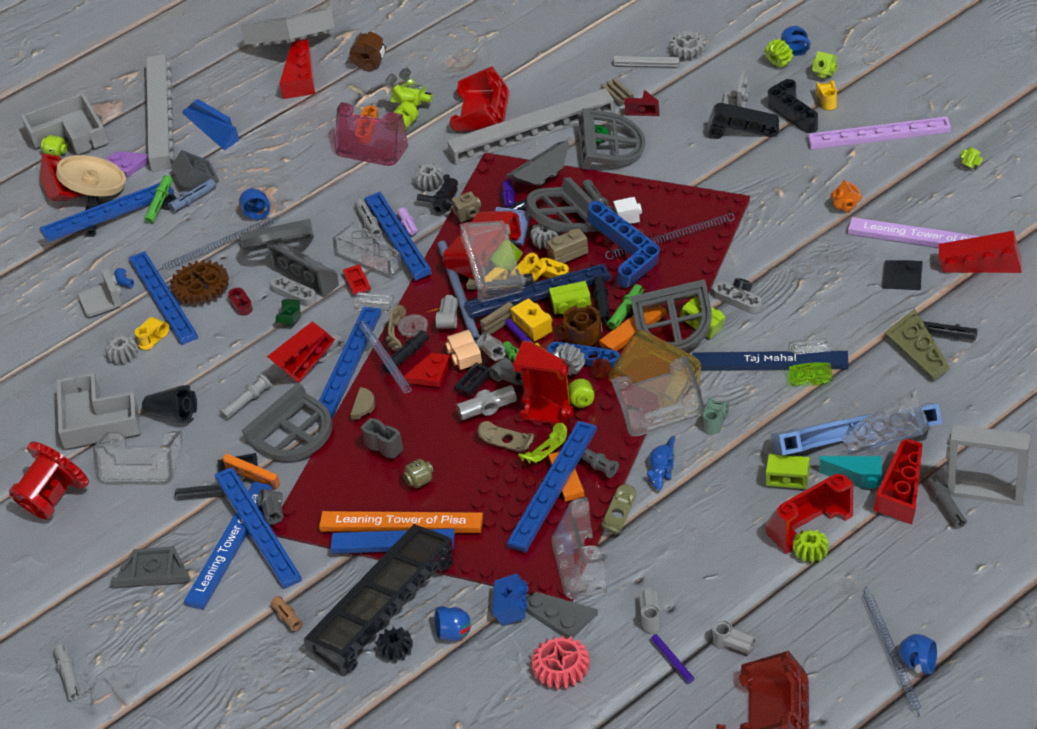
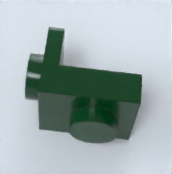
M283 299L282 310L276 315V323L291 326L301 318L300 300Z

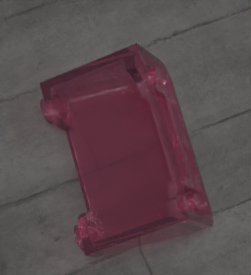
M341 102L336 111L334 145L336 155L384 166L395 165L408 147L403 114L389 112L382 119L353 114V106Z

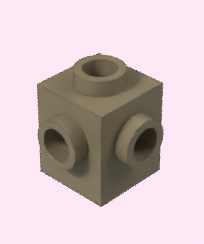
M472 192L452 198L453 211L460 222L472 219L480 212L481 202L478 197L475 198Z

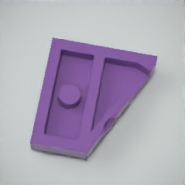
M116 151L105 159L117 165L127 178L149 163L148 154Z

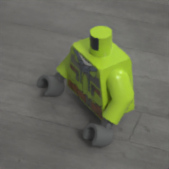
M403 68L399 73V77L406 81L395 84L398 78L392 73L386 78V83L392 86L390 102L402 103L403 101H408L414 106H418L424 102L431 103L433 100V93L426 92V86L416 84L413 79L409 78L412 72L408 68Z

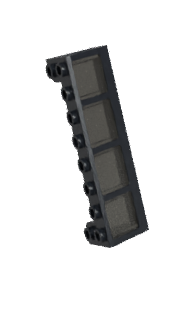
M413 524L304 638L305 649L344 677L348 672H352L358 665L357 651L362 646L364 647L368 644L371 636L376 631L378 632L383 628L385 621L397 613L399 606L411 598L414 590L417 587L420 588L425 583L426 578L431 573L436 572L437 569L444 571L452 566V539Z

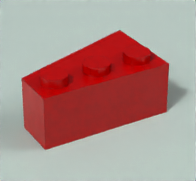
M312 321L267 357L297 383H300L335 339Z

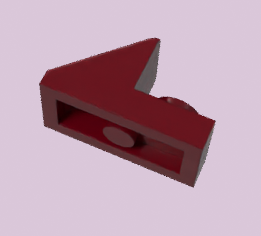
M644 90L642 98H625V115L660 116L659 100Z

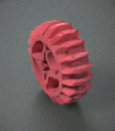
M554 635L553 640L546 638L545 644L539 643L538 648L534 649V655L531 658V667L536 680H540L542 685L547 684L549 689L552 686H555L557 690L560 686H564L567 689L570 684L575 687L576 681L582 682L583 676H587L590 667L589 653L586 651L585 645H581L579 640L574 641L572 636L568 639H565L564 635L558 639Z

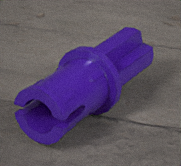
M504 180L501 185V197L504 199L505 207L513 205L515 192L512 187L513 183L510 180Z

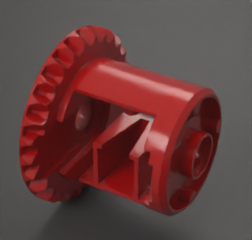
M32 441L27 446V450L35 458V461L19 483H14L11 486L9 495L29 513L47 520L55 513L54 506L69 486L83 489L89 484V479L77 465L64 455L42 443Z

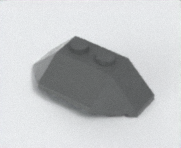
M568 141L557 142L505 175L506 178L525 185H542L545 183L546 178L556 176L558 171L564 167L569 145Z

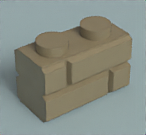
M579 228L572 229L563 235L555 236L553 239L546 241L547 255L549 259L565 263L587 254V238Z

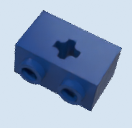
M517 573L495 580L492 614L503 626L525 619L528 585Z

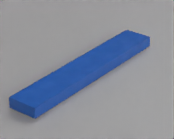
M429 529L452 539V549H454V529ZM408 530L332 533L331 553L387 552ZM422 533L423 538L437 548L444 542ZM419 541L410 551L432 549L427 547L431 546L427 542L422 541L421 543Z

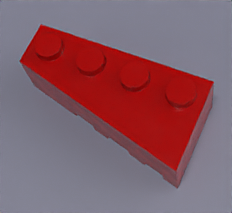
M308 39L297 40L291 43L279 83L283 99L315 94L312 58Z
M1014 231L939 244V261L943 273H1022L1021 255Z
M906 437L902 438L877 491L873 506L874 511L909 524L913 523L923 443Z

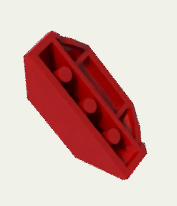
M42 153L40 180L48 199L65 202L84 196L82 193L67 188L58 180L56 169L57 164L62 159L56 155Z

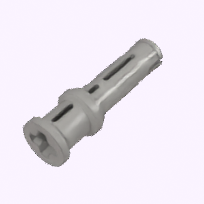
M259 374L252 384H247L245 390L219 411L220 415L225 420H228L249 401L257 399L261 392L271 387L269 380L264 375Z

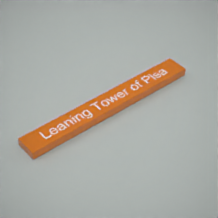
M322 511L319 528L320 531L334 532L409 530L413 524L427 529H454L455 533H481L483 513Z

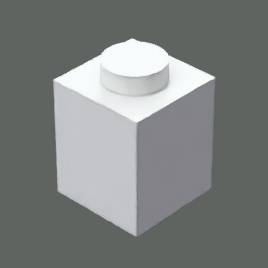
M635 197L613 201L616 214L629 224L640 222L639 214H642L640 203L637 204Z

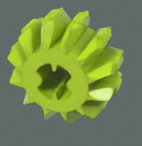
M779 38L770 41L764 50L766 53L765 57L769 59L768 62H771L773 66L776 65L778 68L787 66L793 58V50L789 48L785 41H781Z
M809 527L807 532L801 530L800 534L795 535L793 550L797 558H802L803 563L807 560L812 564L814 560L821 562L822 557H826L829 542L826 539L825 533H820L818 529L812 531Z

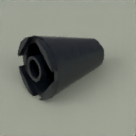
M181 385L145 396L142 401V408L149 415L179 423H190L194 419L191 418L193 413L197 412V397L195 391L190 390L191 387L189 385Z

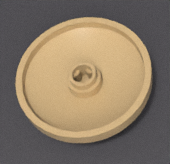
M74 155L63 158L57 164L56 176L58 180L67 188L78 193L91 196H110L119 193L125 186V173L114 163L99 157Z

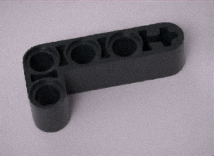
M783 80L768 89L769 108L806 133L818 131V113L797 99L796 82L794 80Z
M717 103L713 107L709 118L708 134L713 139H719L724 135L726 128L774 137L779 133V118L777 115L726 103Z

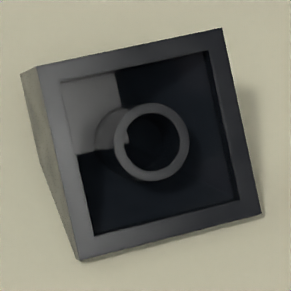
M885 260L883 289L921 291L923 261Z

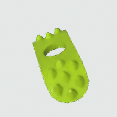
M563 423L555 424L553 432L549 435L547 441L531 453H519L518 457L522 461L526 459L529 463L533 461L537 464V462L544 459L565 441L567 436L566 426ZM546 447H550V448H549L548 450H546V451H541L542 449H544V448H546Z

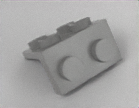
M108 268L101 270L105 284L78 294L88 317L122 306L119 297L122 295L120 286L116 285L115 275H111Z

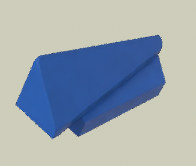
M197 99L183 110V114L223 150L228 149L239 141L237 129L232 126L230 117L203 101Z

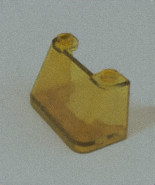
M639 329L632 335L610 371L609 381L619 386H624L627 381H630L658 396V403L663 411L675 415L700 386L701 363L689 353Z

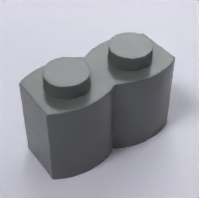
M369 418L361 426L364 443L368 448L380 451L382 455L388 458H396L403 451L400 432L397 429L385 426L381 421Z

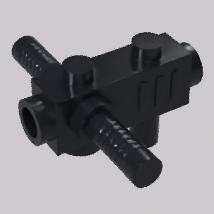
M449 174L443 176L444 183L440 190L436 192V195L418 194L417 201L432 203L434 205L433 210L436 213H445L448 208H451L453 206L452 198H454L458 191V181L450 178Z

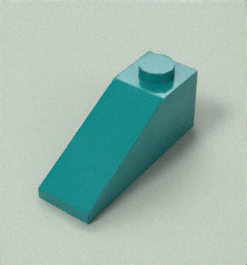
M820 456V473L827 476L835 474L845 475L854 483V486L859 488H879L882 483V456Z

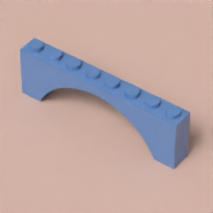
M924 403L771 433L774 453L786 455L853 438L942 424L939 404Z

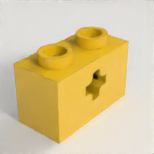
M529 298L510 308L512 321L534 342L552 332L551 316L541 310L540 306Z

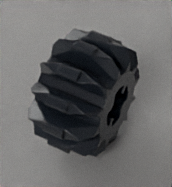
M393 626L392 630L385 629L384 634H379L376 646L381 658H385L387 662L394 659L397 663L398 659L405 660L406 655H411L413 640L408 631H404L402 627L396 629Z

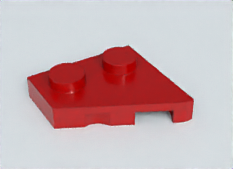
M430 353L404 376V379L410 384L440 387L450 363V355Z

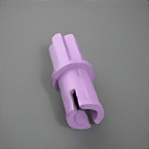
M400 208L397 211V215L401 220V224L410 236H414L418 231L414 224V218L410 216L407 208Z

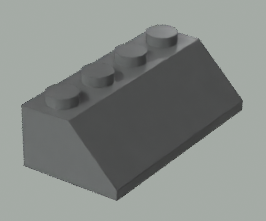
M273 241L267 242L273 270L313 289L316 294L323 298L339 286L338 275L335 270L324 266L321 262L311 259L308 255H304L286 244Z

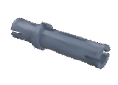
M210 178L191 191L180 194L179 198L168 203L170 210L175 213L184 206L191 205V202L217 187L215 181Z

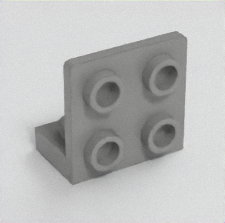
M745 70L741 72L737 91L726 90L723 103L747 108L749 90H746V87H748L749 77H746Z

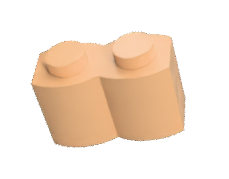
M469 330L447 336L446 350L448 354H452L453 364L455 366L458 365L460 370L471 367L476 362L482 363L480 350Z

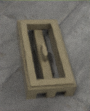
M616 78L612 79L613 82L607 81V85L601 84V89L606 88L619 106L624 104L625 98H634L633 94Z
M508 302L480 320L482 334L486 332L491 335L503 327L507 319L512 320L510 308L513 307V304Z

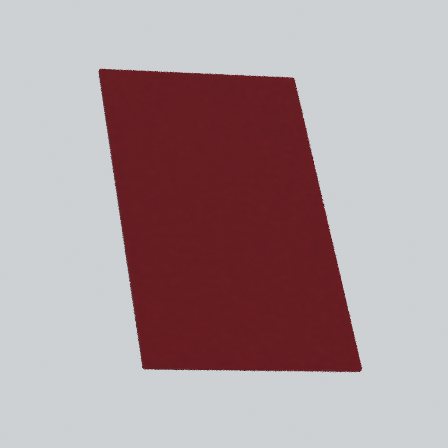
M484 153L460 195L472 192L475 198L478 197L481 202L480 212L495 211L496 207L507 208L504 206V199L501 197L502 182L510 180L505 175L520 167L529 159ZM565 165L558 171L556 176L546 178L545 183L540 186L525 185L510 180L513 183L512 187L515 192L514 202L526 199L532 191L537 189L562 187L564 178L570 177L583 191L582 183L585 180H591L601 196L608 200L609 206L613 209V201L635 197L637 204L640 203L642 214H639L640 222L632 223L631 225L649 239H654V237L657 238V236L661 235L662 243L659 237V244L655 238V243L660 248L658 262L632 286L624 288L617 283L619 266L632 255L628 252L626 254L623 248L600 231L583 232L587 238L588 253L564 263L568 266L569 273L604 263L611 275V280L605 281L609 292L607 298L611 317L623 302V297L631 291L635 284L642 286L641 289H644V293L705 279L708 293H710L750 202V196ZM561 196L548 197L557 207L570 206ZM543 199L536 201L538 209L551 208ZM452 208L424 257L431 268L432 274L418 280L412 278L398 305H402L406 309V315L399 321V325H395L394 331L395 337L401 342L402 347L408 339H412L420 330L425 331L429 337V340L423 343L416 353H412L397 366L403 377L430 353L450 355V363L441 386L435 387L408 383L409 388L402 391L392 374H388L382 369L381 365L384 362L375 349L372 348L332 418L333 427L328 440L320 449L312 453L282 506L284 516L282 521L271 525L270 528L276 537L330 549L332 533L347 532L320 531L319 525L322 511L483 513L481 533H455L452 566L444 571L437 569L434 573L493 587L495 580L517 573L527 583L528 595L539 592L573 602L604 533L601 524L618 487L627 481L683 352L664 353L657 351L646 344L641 336L638 335L617 351L620 354V365L617 368L607 369L584 365L577 374L567 375L568 387L574 380L585 379L592 385L595 396L592 404L584 408L575 407L570 401L571 406H573V416L569 418L566 425V439L550 454L561 451L576 423L581 421L596 425L597 428L587 448L596 454L603 453L611 461H617L619 463L618 470L613 477L608 478L605 476V473L600 470H594L590 463L580 459L575 470L583 487L585 497L565 502L561 492L527 552L509 548L507 541L551 468L549 455L535 464L533 461L529 463L526 459L522 461L518 454L531 453L547 441L549 435L553 432L555 424L521 420L520 412L526 404L522 402L524 394L523 384H513L506 380L496 382L490 376L471 397H467L466 393L463 395L460 391H454V385L471 367L460 370L458 365L455 366L451 358L452 354H448L445 343H447V336L466 331L467 327L459 305L456 312V329H437L436 313L440 309H434L440 308L441 300L446 295H452L456 298L438 248V243L445 241L449 248L474 218L460 222ZM577 212L563 213L572 223H586ZM557 214L546 215L556 221L564 222ZM532 217L523 246L515 245L523 254L514 268L529 253L538 255L539 260L549 258L545 248L539 249L538 246H534L530 233L533 225H538V222ZM689 226H690L691 234H690V232H689V229L687 228V232H688V235H687L685 229H686V227H689ZM615 249H619V253H618V251L616 250L617 257H616L615 252H614ZM490 260V265L488 266L490 274L497 268L492 260ZM508 270V277H511L510 270ZM457 273L467 301L488 296L485 294L479 295L477 287L474 290H467L466 284L469 277ZM541 275L535 282L549 278ZM593 284L587 287L590 293L591 306L597 309V300L594 297L595 286ZM550 297L533 301L540 306L541 310L551 316L552 332L535 342L532 339L530 340L534 344L538 343L545 350L553 342L568 343L564 336L563 314L554 315ZM692 298L674 302L677 318L680 317L683 306L690 302ZM667 303L661 305L667 309V315L656 323L671 320ZM633 308L629 311V313L621 322V324L634 315ZM489 314L473 318L480 336L482 335L480 320ZM388 320L378 340L391 357L395 351L388 346L390 342L386 340V337H388ZM602 320L603 338L613 330L609 329L607 324H603ZM685 321L679 323L682 340L690 337L694 329ZM672 324L649 329V332L657 339L665 342H675ZM506 325L491 334L502 344L508 341L518 349L522 343ZM599 341L590 346L596 348H603L602 346H600ZM479 348L482 359L481 365L490 368L500 360H493ZM590 355L588 358L594 359L598 356ZM511 385L513 386L517 401L498 407L497 411L489 416L481 413L464 420L460 419L456 404L475 398L476 394L482 390L493 392ZM360 387L368 389L374 395L375 408L370 414L368 412L366 415L361 416V419L351 420V412ZM369 418L377 419L385 426L393 427L400 432L403 451L396 458H388L382 455L380 451L372 450L365 445L361 426ZM489 421L500 428L519 433L534 434L533 443L529 445V449L523 452L491 445L479 437L478 427L480 423ZM504 436L502 442L510 443L513 440V436ZM546 447V448L542 449L541 451H546V450H548L550 447ZM417 459H422L425 462L428 461L434 470L432 472V480L420 488L409 487L402 475L404 467ZM409 551L406 557L424 563L435 551ZM386 552L349 554L380 560ZM400 561L397 564L410 568L419 569L418 567L405 563L403 561Z

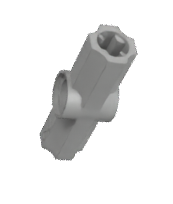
M512 385L493 392L482 390L476 394L475 398L456 404L461 420L481 413L489 416L494 414L498 407L517 401V396Z

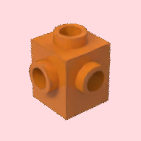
M844 180L830 194L834 201L833 205L838 210L842 209L846 212H849L863 198L858 187L847 180Z

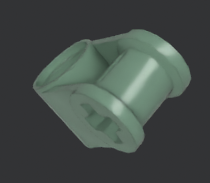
M708 398L703 412V430L705 433L714 435L720 432L723 422L728 415L729 401L720 402L714 401L713 398Z

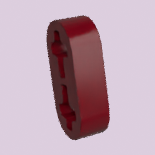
M233 288L228 292L230 303L239 315L246 316L253 311L251 300L242 288Z

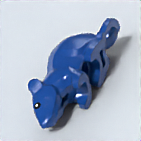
M671 436L665 445L657 446L650 453L651 470L647 472V475L650 477L648 481L658 491L663 487L664 477L671 480V469H673L674 465L673 449L676 436Z

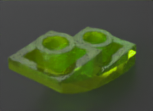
M825 362L790 366V383L792 386L812 382L815 386L832 381V366L830 363Z

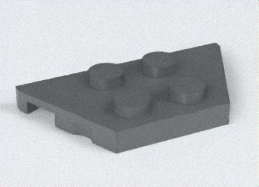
M174 546L134 549L129 555L128 560L120 567L121 572L118 576L111 579L112 587L190 582V576Z

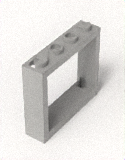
M954 424L952 434L947 435V445H950V447L947 446L946 459H949V461H946L945 473H949V475L946 474L944 487H948L950 496L1023 506L1026 493L1031 434ZM958 445L1019 453L1016 487L956 479Z

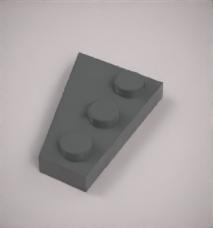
M535 592L526 600V612L561 636L564 635L566 639L571 636L574 638L598 615V610L539 592Z

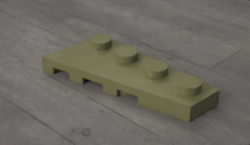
M915 308L885 332L886 336L934 381L950 369Z

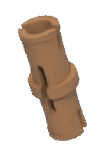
M276 596L271 600L270 604L278 612V617L281 621L286 622L292 631H298L302 627L303 622L296 616L292 606L287 605L281 596Z

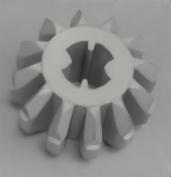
M426 163L424 166L419 165V168L415 169L414 180L419 189L424 188L425 191L428 189L433 190V188H439V185L443 184L444 173L439 165Z
M539 222L538 225H533L530 233L534 246H538L539 249L545 248L546 250V241L553 239L555 236L562 235L561 231L546 227Z
M127 334L123 336L118 335L116 338L112 337L111 341H107V346L105 347L109 360L117 365L121 362L123 364L127 361L132 362V358H135L138 352L135 340L132 336L128 337Z
M568 343L560 344L553 352L554 355L565 360L566 365L569 367L568 375L570 376L580 372L585 364V354L580 352V348H575L574 344L572 346Z

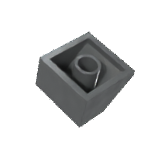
M184 150L180 151L171 164L179 185L185 189H194L210 178L215 183L219 181L209 160Z

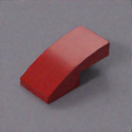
M360 264L343 269V275L353 295L371 290Z

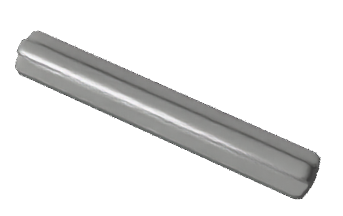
M614 57L615 66L679 67L680 64L679 57Z

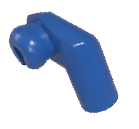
M117 268L114 272L117 284L132 288L134 280L125 277L126 270L124 268Z

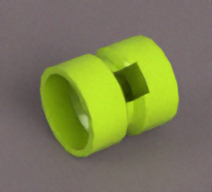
M403 101L388 117V124L396 132L403 133L418 118L419 112L412 103Z

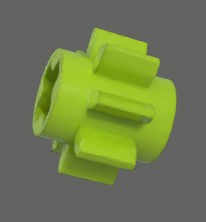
M970 146L968 150L963 149L959 156L963 158L961 163L971 168H974L975 164L980 166L983 160L980 157L981 152Z

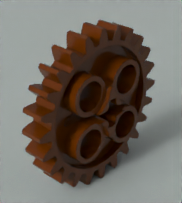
M204 259L201 263H198L197 260H195L194 264L189 262L187 267L182 265V270H176L177 274H173V279H170L171 292L176 297V300H180L182 304L187 301V305L194 302L195 306L198 302H201L202 305H204L205 301L211 303L212 298L217 300V295H223L222 291H226V286L229 285L226 268H223L222 264L218 265L217 261L213 264L211 260L205 263Z

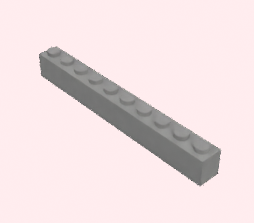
M166 54L146 57L148 159L152 172L172 169L171 164L175 160L173 152L174 135L172 131L174 130L172 121L173 104L171 100L173 99L171 91L172 67L170 60L166 58Z
M604 88L447 140L449 154L454 163L459 165L480 158L484 153H495L579 125V118L583 108L615 113L614 99Z

